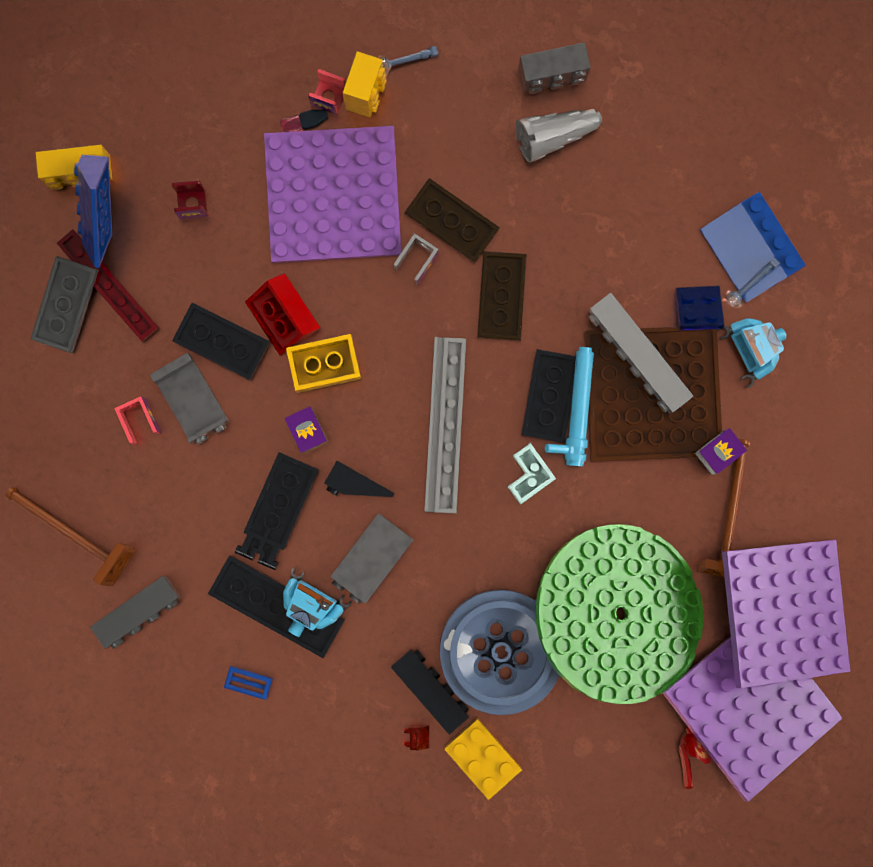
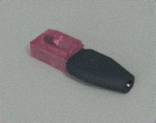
M326 110L301 112L299 116L296 115L280 120L283 132H293L302 128L308 129L326 120L328 113Z

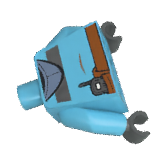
M750 318L732 323L730 327L724 325L718 327L717 331L721 329L727 331L725 336L719 337L721 340L727 339L730 333H734L731 337L749 373L753 371V374H745L740 379L742 381L744 378L750 377L751 383L746 385V388L752 387L754 380H760L775 369L779 361V353L784 350L781 341L786 339V332L782 328L775 330L770 322L763 324L760 320Z
M295 568L291 570L290 579L283 591V603L285 610H287L286 616L293 619L288 629L293 635L300 637L305 627L313 631L315 628L323 629L333 624L343 611L347 610L351 605V601L348 605L342 603L341 600L345 595L340 596L336 601L302 581L303 571L301 576L297 577L294 575Z

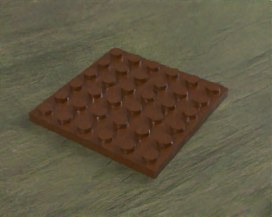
M717 325L640 328L693 395L690 400L671 414L668 411L664 413L657 404L659 400L654 394L650 395L643 386L645 382L641 377L636 378L629 369L631 365L627 360L623 361L616 353L617 347L613 342L609 344L602 335L603 330L585 331L586 347L592 348V352H594L589 400L591 462L697 457L695 453L722 432Z

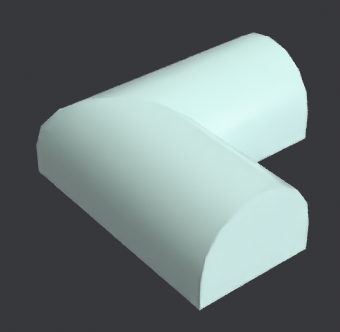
M531 443L513 455L525 474L507 487L518 503L522 504L556 479Z

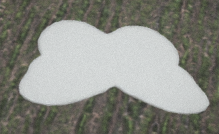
M451 630L448 639L444 642L446 650H450L455 630ZM460 638L457 646V658L472 652V648L469 645L460 643Z

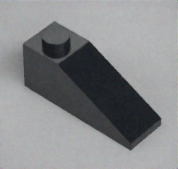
M336 461L324 482L328 486L326 490L336 496L341 493L343 495L393 498L395 495L392 491L339 461Z

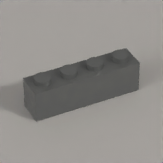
M166 575L162 576L90 626V629L104 649L109 647L115 649L124 642L122 640L123 637L128 634L132 637L142 630L140 626L148 621L150 624L158 619L160 611L165 608L169 611L179 604L176 600L181 596Z

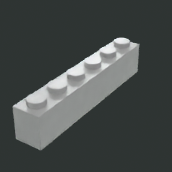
M609 293L589 309L590 315L588 317L596 327L598 325L604 331L602 333L603 337L609 344L613 342L617 347L616 353L623 361L627 360L631 365L630 371L636 378L641 377L645 382L643 385L645 390L650 395L654 394L659 400L657 404L664 413L667 411L669 414L673 413L693 397L692 393L612 293Z

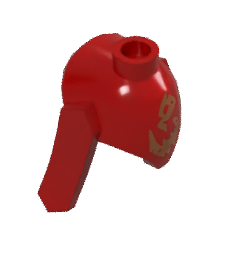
M686 726V731L680 739L679 753L683 770V785L685 789H692L693 775L688 756L695 757L704 762V764L710 763L711 757L688 726Z

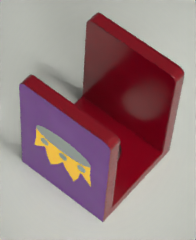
M200 180L172 183V188L177 193L178 208H174V212L179 219L208 216L205 187ZM191 197L196 198L198 206L186 207L187 199Z

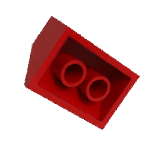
M285 273L267 280L245 301L280 356L287 352L286 348L297 346L320 328Z

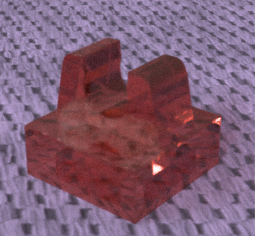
M416 726L404 730V733L410 734V741L404 742V745L409 747L410 750L418 751L429 748V726Z

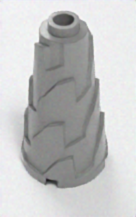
M594 109L581 111L573 110L560 114L531 116L516 120L515 131L517 141L521 140L522 146H519L521 153L528 162L541 159L546 154L564 148V145L579 140L582 136L598 129L600 124H602V117L599 111L596 112Z

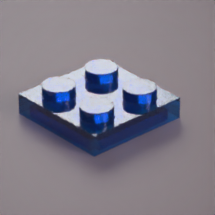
M720 286L676 288L679 330L722 329L724 327Z

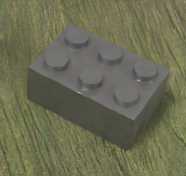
M585 43L520 56L518 67L523 92H529V94L539 93L545 88H550L551 90L559 89L564 84L569 83L572 85L582 84L584 80H587L591 68Z

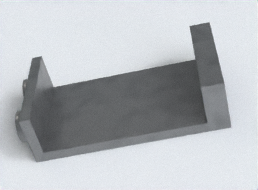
M189 353L150 374L153 382L158 385L187 435V440L190 444L196 443V445H199L208 439L207 435L215 432V434H218L227 428L226 424L229 423L227 416Z
M378 513L330 576L333 579L332 584L341 591L345 588L351 592L349 597L358 604L361 602L366 604L413 542V539Z

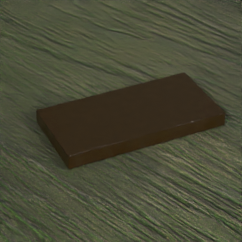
M430 178L404 212L407 217L474 264L500 229L496 224Z
M483 251L477 338L521 341L527 254Z

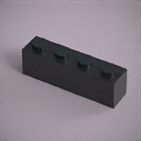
M410 649L391 665V668L450 735L469 718L467 713L469 708L462 700L459 702L455 700L452 696L454 691L447 683L442 685L438 680L440 675L432 666L428 668L423 663L426 660L425 657L418 650L414 652Z

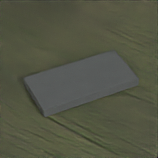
M59 256L55 257L31 340L69 353L74 352L99 271L98 269Z

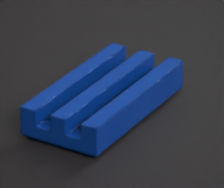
M230 666L224 688L267 700L273 678ZM235 672L267 683L263 685L233 676L232 674ZM232 680L252 687L263 689L264 693L262 694L259 692H255L249 689L230 684V681Z

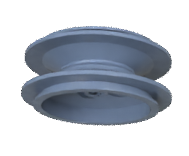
M491 590L474 595L463 602L452 613L444 627L440 642V660L444 676L454 693L474 709L495 715H509L525 711L542 701L558 680L559 674L549 662L539 639L536 625V601L524 594L510 590ZM499 623L502 625V632L499 635H493L490 632L492 624ZM451 630H455L450 650H446L444 642L448 639ZM513 631H522L523 639L520 642L512 641L511 634ZM459 638L460 643L467 644L472 648L471 653L463 655L461 658H457ZM477 638H483L486 641V646L481 650H477L473 646ZM498 646H504L506 654L502 657H498V653L495 651ZM519 652H525L528 656L524 664L516 662V655ZM481 660H488L490 662L489 670L485 672L480 671L478 663ZM508 667L511 669L509 678L503 679L499 676L501 668Z

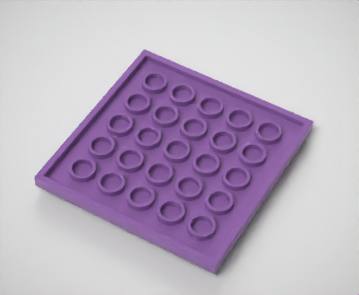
M394 126L264 133L272 263L399 256L401 254Z
M836 540L722 552L736 688L850 672Z
M731 636L663 692V695L745 802L750 801L842 719L841 715L812 677L736 688Z

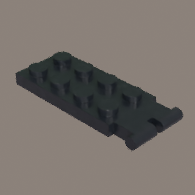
M278 452L243 532L247 536L243 545L237 546L236 554L253 560L255 554L258 553L260 557L257 563L276 570L279 562L275 561L280 549L285 550L319 469Z

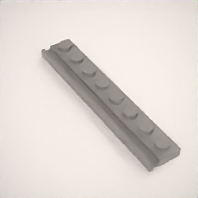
M435 337L425 512L454 514L457 512L466 339Z

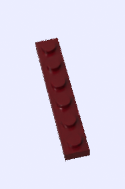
M74 229L57 242V245L71 261L95 268L82 244V238ZM101 263L100 268H95L99 270L94 284L96 290L142 342L145 341L159 327L103 263Z

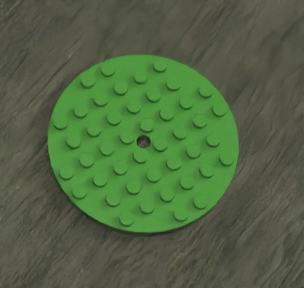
M615 524L596 527L575 536L564 544L546 567L540 581L536 599V625L539 639L549 662L560 677L581 694L610 704H634L648 701L659 694H663L664 691L679 680L687 672L696 656L695 651L703 631L700 590L696 587L692 577L693 573L687 562L670 543L660 536L653 535L643 530V528L631 525ZM617 608H622L625 612V617L622 620L617 619Z

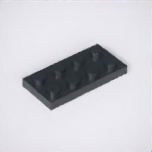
M191 303L172 342L250 381L270 344V341L194 303Z
M536 350L521 436L565 443L572 404L576 356Z

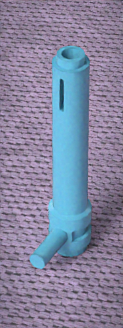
M579 347V351H576L569 437L566 438V445H545L546 453L565 454L566 465L584 466V461H586L587 454H585V448L588 446L586 433L594 352L589 347Z

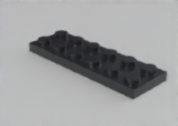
M229 555L208 595L319 657L324 658L345 619L339 617L333 624L323 629L315 628L312 631L305 627L300 637L293 635L288 631L293 619L286 616L287 610H285L283 603V591L286 586Z

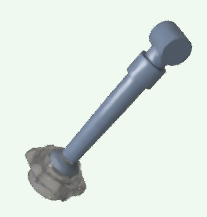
M432 46L428 50H421L418 53L391 61L383 55H379V59L383 61L384 74L387 76L391 66L418 59H426L429 56L433 58L438 56L439 53L437 47Z
M775 257L771 259L768 265L761 268V271L738 292L727 290L726 301L732 307L738 306L741 308L743 305L742 295L765 275H768L772 269H775L780 264Z

